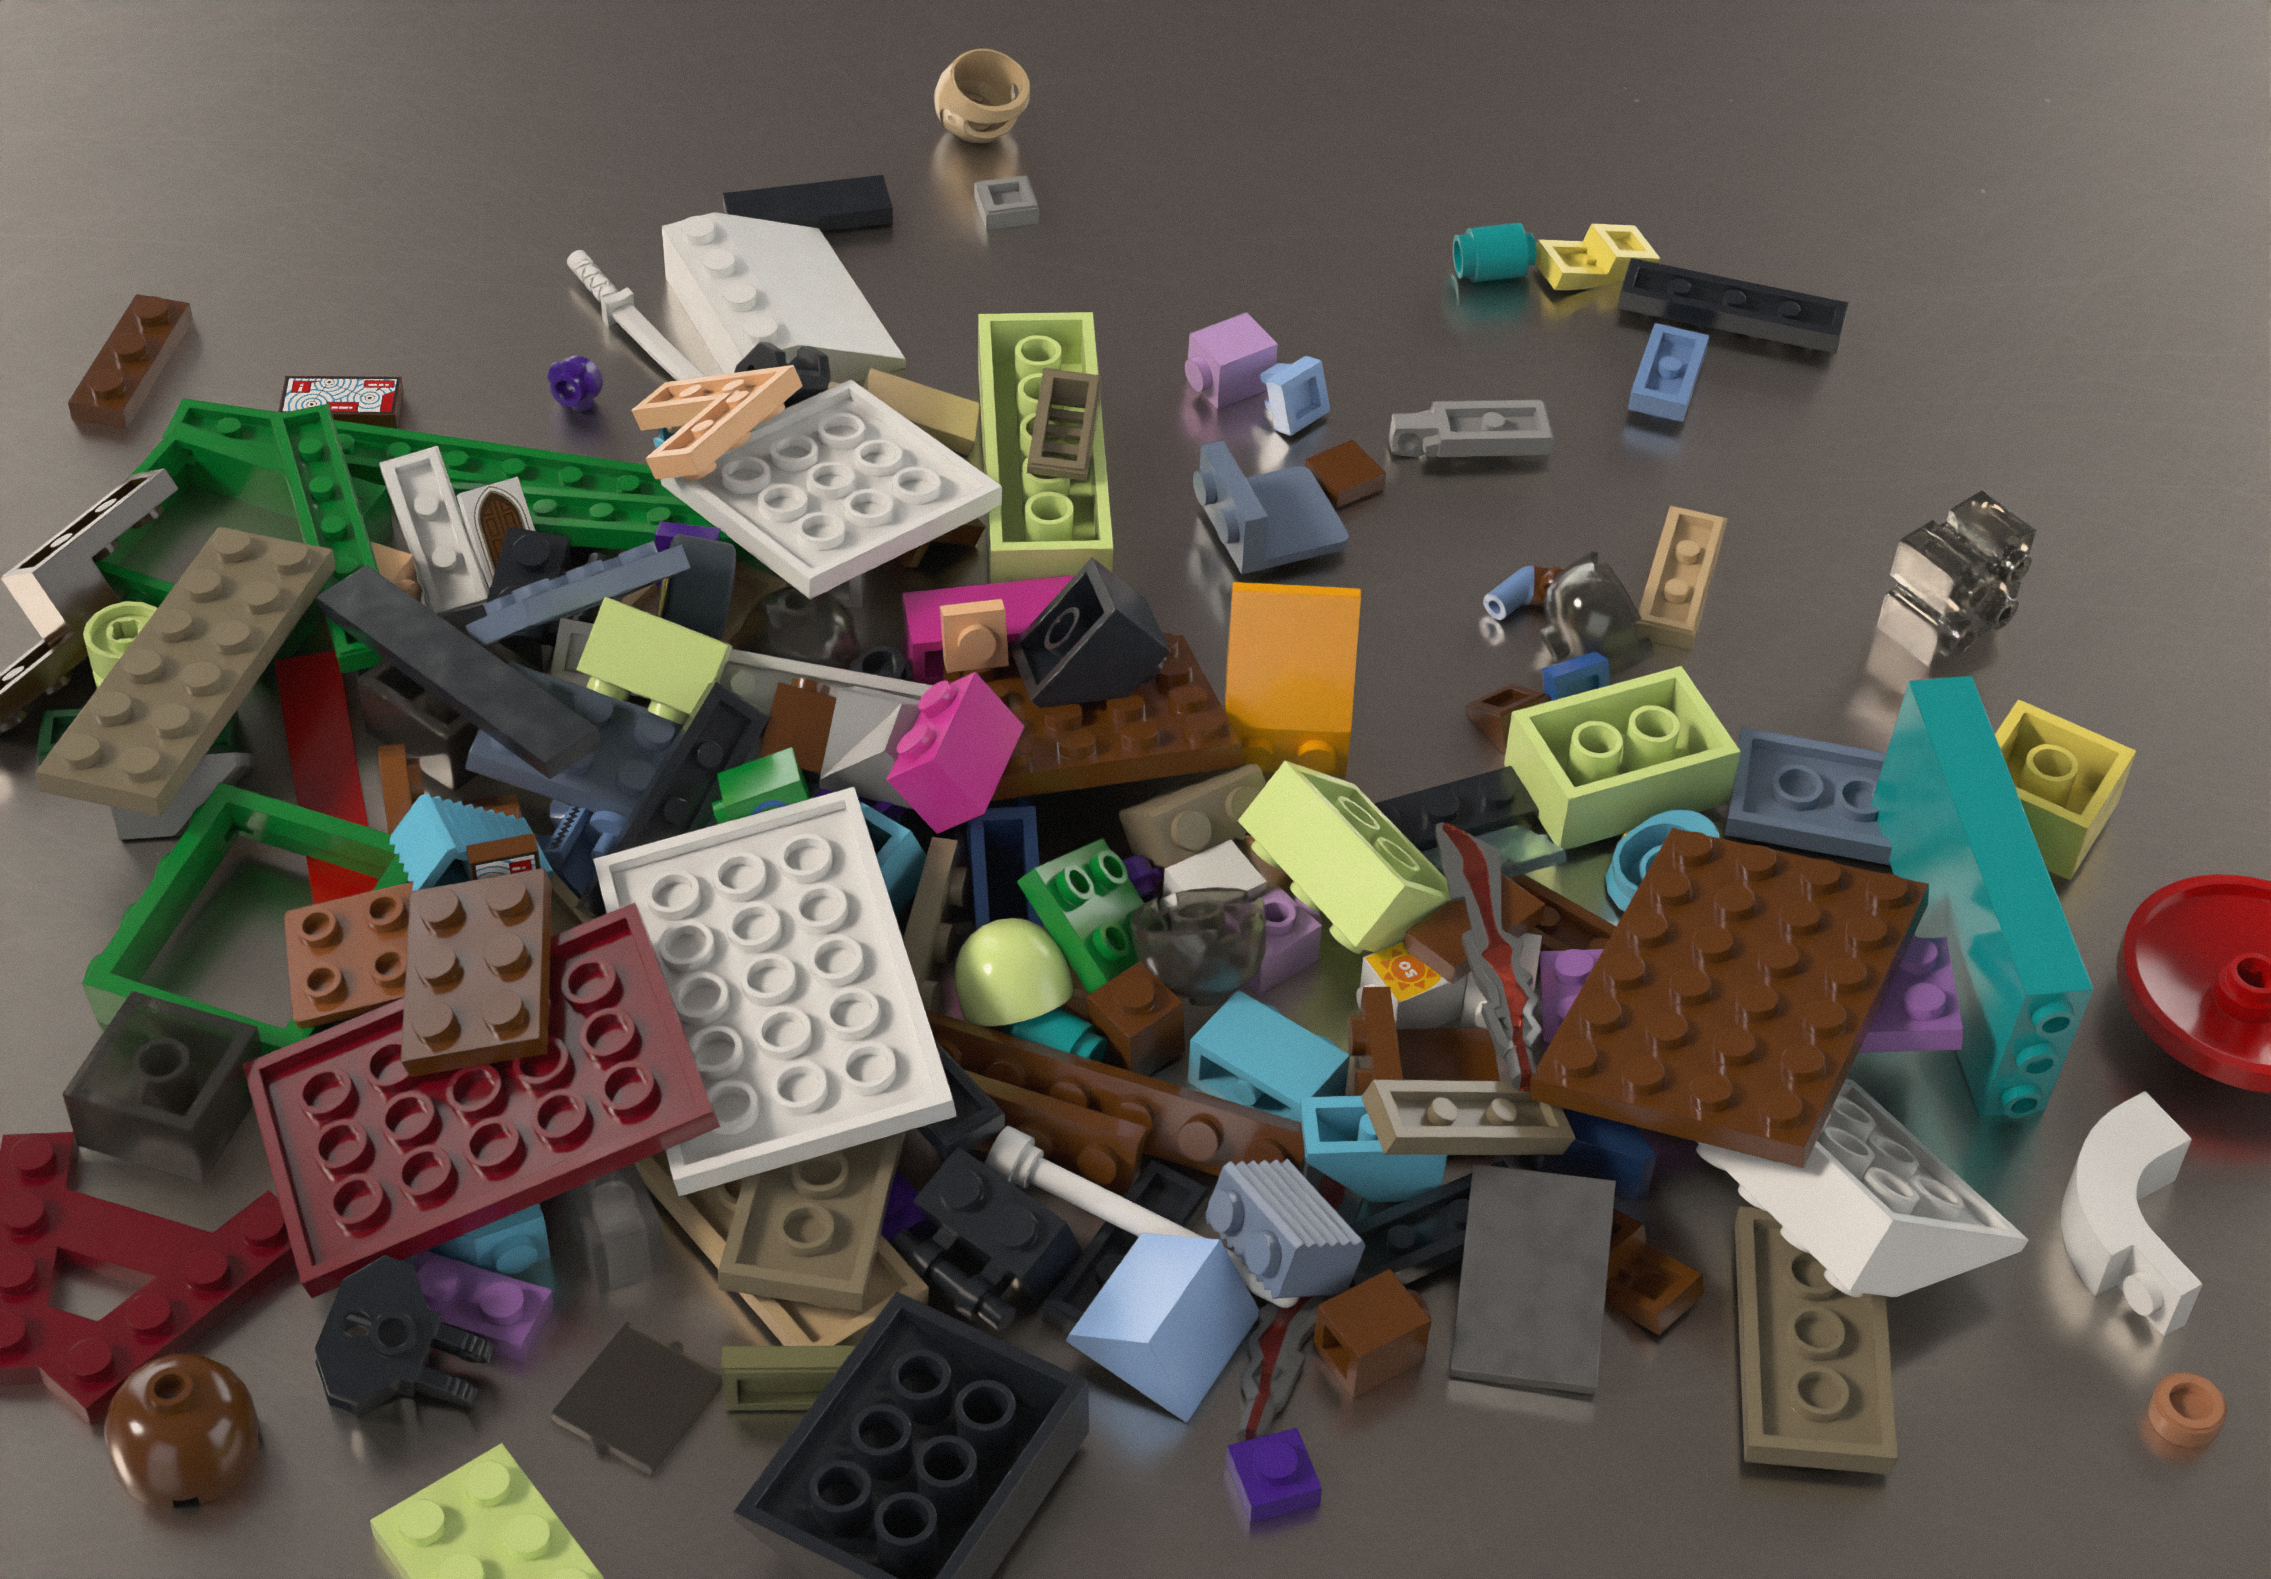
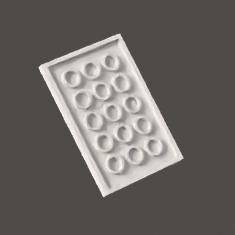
M855 787L593 859L607 914L635 902L643 917L720 1124L719 1128L666 1149L678 1196L957 1117L952 1094Z

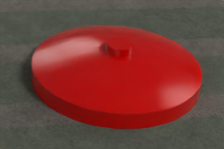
M2213 874L2186 878L2160 888L2147 897L2135 910L2120 942L2116 963L2117 980L2127 1008L2143 1031L2159 1047L2185 1066L2204 1076L2237 1088L2271 1093V881L2251 876Z

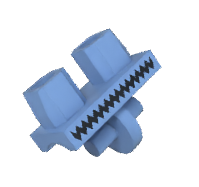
M554 799L550 805V819L556 831L553 835H535V838L551 869L580 900L596 873L593 859L607 855L628 819L616 812L604 810L594 813L586 810V808H579Z

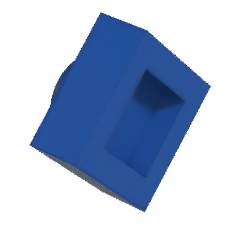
M1596 651L1542 668L1544 693L1550 695L1551 701L1610 685L1609 660Z

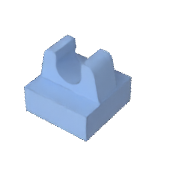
M1304 356L1293 364L1277 363L1260 374L1261 382L1267 386L1269 399L1264 402L1266 409L1272 413L1275 431L1291 436L1331 411L1321 360Z

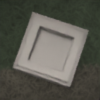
M1027 176L974 182V198L986 230L1039 224V207Z

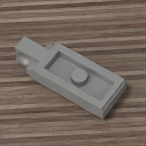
M1542 400L1433 401L1430 410L1418 413L1392 414L1389 432L1392 455L1420 457L1423 454L1434 458L1436 456L1552 455L1555 441L1546 405Z

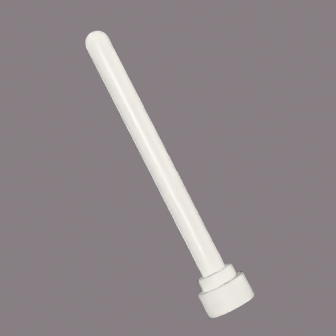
M1006 1126L1001 1131L987 1156L985 1165L1013 1185L1016 1184L1025 1189L1032 1184L1138 1237L1141 1233L1205 1238L1044 1159V1151L1034 1146L1035 1139L1011 1126ZM1225 1248L1249 1292L1282 1308L1292 1307L1298 1302L1300 1297L1272 1299L1271 1290H1264V1283L1257 1282L1256 1274L1250 1273L1247 1265H1242V1257L1236 1256L1235 1252Z

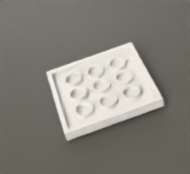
M851 379L792 405L769 420L760 422L750 431L751 439L742 446L726 451L715 461L716 469L707 476L690 482L683 481L682 477L661 479L663 487L715 527L720 528L728 537L809 599L827 592L959 526L971 522L999 505L1002 506V486Z

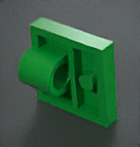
M1103 838L1040 865L1017 881L1088 994H1091L1139 961L1148 966L1174 949L1163 933L1160 919L1154 911L1145 905L1129 880L1124 863L1109 849Z

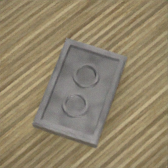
M1473 1164L1450 1377L1595 1395L1616 1181Z

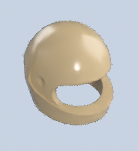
M983 48L969 50L959 55L942 72L934 91L935 110L942 126L954 136L970 143H988L1004 136L1014 126L1018 115L1026 109L1030 100V82L1023 68L1009 56L992 49ZM1014 84L1017 85L1019 91L1017 98L1015 96Z

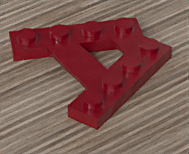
M75 1132L3 1134L0 1148V1386L45 1384L88 1424L92 1425L108 1412L110 1401L129 1374L150 1360L174 1353L182 1354L296 1264L279 1199L270 1190H267L212 1233L73 1191L79 1154ZM62 1263L142 1287L99 1321L55 1308Z

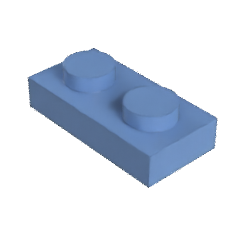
M1654 323L1630 393L1628 410L1649 414L1657 418L1684 422L1706 355L1710 335Z

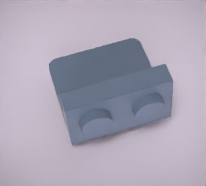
M1223 440L1201 445L1200 470L1195 471L1193 474L1194 491L1199 503L1203 506L1214 525L1221 542L1226 546L1241 574L1341 551L1347 547L1348 531L1310 469L1304 466H1295L1245 478Z

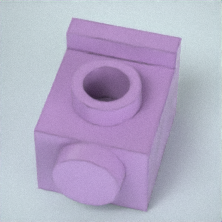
M1277 886L1235 913L1228 908L1219 914L1216 958L1260 997L1318 960L1322 929L1320 913L1305 905L1297 897L1292 899Z

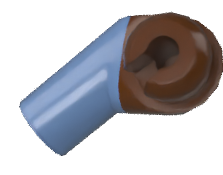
M1525 566L1487 593L1483 599L1484 607L1493 618L1498 620L1506 618L1521 605L1555 607L1565 603L1574 591V577L1563 567Z

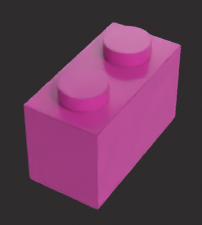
M976 672L952 683L946 680L940 681L924 693L918 703L920 712L911 730L898 743L896 750L899 755L886 779L936 834L985 814L1024 728L1020 720Z

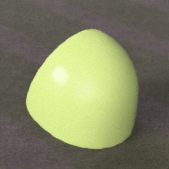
M1016 918L1001 919L982 926L967 939L956 959L954 972L956 992L962 1016L966 1022L972 1024L998 1026L1032 1019L1062 1006L1074 994L1075 988L1067 959L1051 934L1042 926L1028 920Z

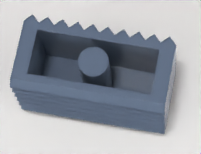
M1276 1159L1271 1164L1264 1160L1258 1165L1253 1160L1248 1165L1241 1161L1235 1166L1230 1161L1223 1166L1208 1203L1206 1222L1211 1224L1214 1232L1220 1233L1221 1240H1227L1228 1248H1234L1236 1256L1242 1257V1265H1247L1250 1273L1256 1274L1257 1282L1264 1283V1290H1271L1272 1299L1339 1295L1349 1289L1365 1244L1288 1159L1282 1164Z

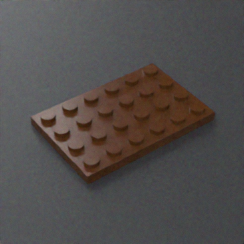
M1672 828L1536 1068L1537 1075H1532L1530 1078L1531 1100L1804 1168L1928 906L1929 884L1901 878L1894 874H1882L1836 864L1829 860L1813 859L1772 850L1765 846L1749 845L1707 836L1700 832H1689Z

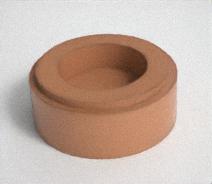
M2188 1372L2173 1373L2164 1377L2157 1384L2148 1406V1416L2154 1429L2167 1441L2187 1448L2202 1447L2213 1442L2218 1436L2228 1412L2226 1399L2220 1389L2208 1379Z

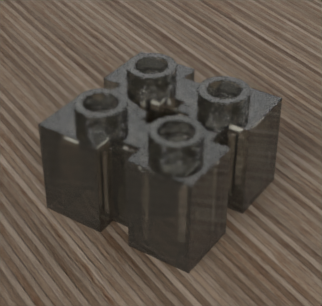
M1981 490L1951 508L1944 523L1939 525L1934 520H1931L1899 539L1890 573L1897 580L1896 587L1885 593L1877 628L1929 668L1951 654L1960 655L1969 648L1976 636L1980 637L1991 629L1999 630L2003 628L2016 614L2019 606L2016 598L2021 585L2019 581L2025 576L2031 566L2032 558L2029 554L2036 529Z

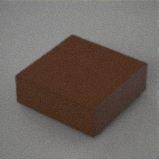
M1354 440L1305 459V467L1311 470L1326 497L1336 508L1385 488L1386 472Z

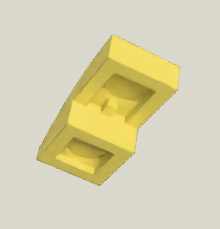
M1591 224L1583 241L1539 239L1536 244L1537 258L1535 264L1554 290H1578L1623 281L1631 258L1658 263L1660 257L1634 225Z

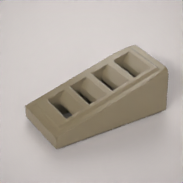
M1049 368L1043 369L1027 463V473L1087 480L1101 400L1102 375ZM1052 404L1084 408L1085 412L1052 408ZM1049 420L1082 424V428L1049 424ZM1046 436L1080 440L1079 445L1045 440ZM1043 452L1077 456V461L1042 456Z

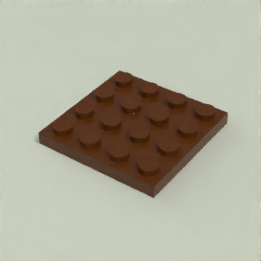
M1163 633L1171 652L1166 656L1162 669L1155 678L1147 683H1141L1129 697L1039 708L1029 698L1014 657L1008 658L1009 666L947 673L945 666L942 667L943 681L946 680L949 683L976 672L1024 725L991 801L1243 766L1242 742L1183 635L1175 636L1170 633Z

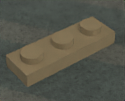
M936 837L931 839L903 942L924 1009L938 1013L941 999L940 982H937L941 963L950 964L952 961L957 938L956 926L952 924L957 906L966 907L970 897L972 882L971 869L963 866L958 840Z
M1373 1080L1361 1097L1385 1155H1563L1575 1139V1135L1562 1107L1531 1100L1529 1084L1520 1081V1090H1516L1512 1086L1511 1081Z

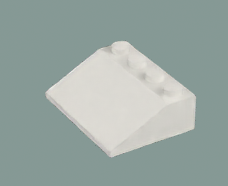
M717 212L692 216L685 220L662 226L666 280L724 374L734 373L736 365L759 342H770L786 352L787 363L797 356V350L802 346L815 347L829 358L831 382L844 383L850 379L854 382L867 378L871 368L885 373L906 368L905 357L820 229Z
M1851 1079L1845 1080L1804 1168L1697 1142L1699 1145L1696 1150L1704 1160L1717 1168L1726 1170L1740 1184L1738 1187L1739 1194L1753 1206L1768 1211L1782 1225L1781 1235L1796 1248L1812 1254L1826 1268L1824 1276L1827 1281L1838 1290L1853 1297H1862L1864 1293L1898 1297L2022 1252L2029 1241Z

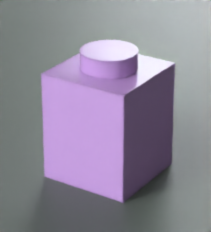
M1247 312L1189 334L1188 360L1185 362L1187 380L1195 391L1201 392L1217 410L1267 391V386L1261 382L1260 374L1276 364L1278 344Z

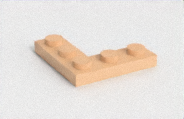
M794 365L670 381L661 385L631 410L641 431L666 428L669 433H675L645 458L654 478L682 477L683 481L690 482L703 478L713 472L717 467L715 461L726 451L738 448L751 439L750 431L760 422L769 420L783 412L785 409L784 402L803 386Z

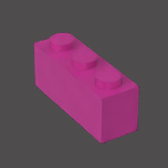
M1075 575L902 593L903 639L907 659L913 672V682L935 685L943 681L942 667L945 665L943 660L940 606L1002 599L1006 613L1008 658H1012L1013 654L1010 646Z

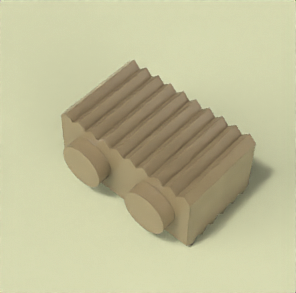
M1250 763L1239 767L1213 770L1120 811L1119 818L1133 856L1145 855L1153 869L1160 868L1165 870L1169 866L1230 839L1233 842L1234 840L1243 841L1245 835L1251 836L1238 820L1266 785L1261 768L1257 764L1251 765Z

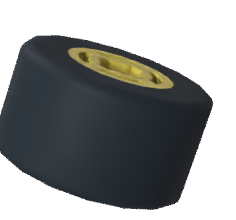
M676 534L671 541L670 548L682 544L691 568L662 580L656 616L721 641L734 583L736 550L731 543Z

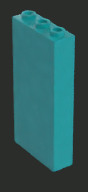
M1962 676L1908 681L1871 807L1877 806L1878 814L1876 820L1882 837L1889 838L1892 846L1889 862L1893 874L1901 878L1929 884L1928 906L1915 931V936L1920 938L1947 937L1963 1026L1962 1050H1956L1979 1117L2007 1115L2012 1118L2026 1117L2035 1112L2045 1111L2094 989L1973 677Z

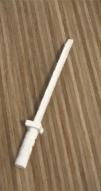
M576 250L568 257L567 265L585 284L586 288L593 293L598 302H601L602 321L607 327L618 323L676 381L706 377L634 307V293L628 287L618 292L617 288L610 283V280L602 273L599 267L593 264V260L585 251Z

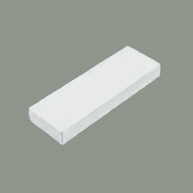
M438 446L380 462L381 473L409 554H412L414 557L416 574L428 608L437 615L484 606L483 604L487 601L489 591Z

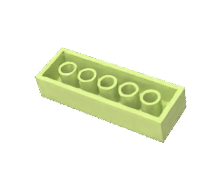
M1093 312L978 314V372L984 474L1002 486V506L1000 504L986 513L990 584L1076 575L1091 557L1111 572L1113 571V538L1101 400L1086 481L1027 473V463L1043 369L1049 368L1098 375ZM1052 404V408L1085 412L1084 408ZM1049 420V424L1082 428V424ZM1046 436L1045 440L1079 445L1080 440ZM1043 452L1042 456L1077 461V456Z

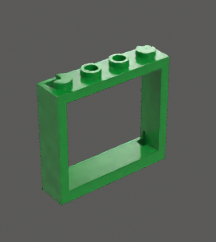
M177 422L130 476L166 469L178 490L160 503L164 509L160 516L140 528L132 529L130 527L117 537L121 544L119 548L95 564L121 602H143L158 608L175 584L119 565L190 485L297 519L279 453ZM351 476L371 542L383 545L393 533L387 487ZM316 597L268 664L269 667L276 669L274 660L291 658L324 618Z
M219 782L205 804L198 806L194 810L187 830L172 852L165 854L161 858L155 870L154 878L137 903L131 904L126 909L119 929L102 954L96 955L91 960L82 981V986L98 1023L244 1070L243 1064L356 1017L308 1028H298L293 1018H291L285 1029L139 983L237 837H245L296 854L307 855L378 878L380 880L373 891L410 882L408 881L409 873L403 872L404 864L398 863L399 855L394 854L395 846L389 845L391 834Z

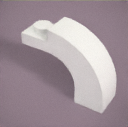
M2145 1091L2113 1108L2091 1129L2083 1143L2063 1198L2061 1227L2068 1256L2076 1272L2091 1293L2096 1297L2117 1286L2124 1293L2132 1309L2138 1314L2145 1316L2163 1336H2166L2185 1326L2203 1284L2148 1226L2140 1212L2138 1200L2176 1180L2192 1139Z

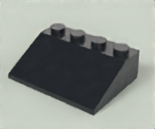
M896 1291L733 1511L734 1520L808 1579H991L1089 1433L1088 1380Z

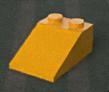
M1233 582L1223 709L1242 742L1243 764H1257L1262 772L1275 773L1284 761H1288L1330 776H1346L1352 726L1361 589Z

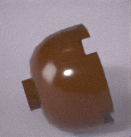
M170 1354L150 1360L129 1374L110 1401L104 1425L105 1442L116 1480L133 1498L157 1508H174L172 1500H188L198 1497L199 1504L218 1499L243 1480L257 1460L260 1446L258 1440L260 1425L252 1396L246 1385L228 1366L199 1354Z

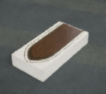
M518 477L457 495L488 591H490L508 526L535 531Z

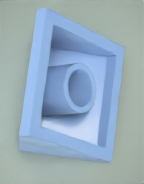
M1141 1233L1072 1329L1066 1342L1187 1423L1256 1322L1260 1310L1220 1239Z

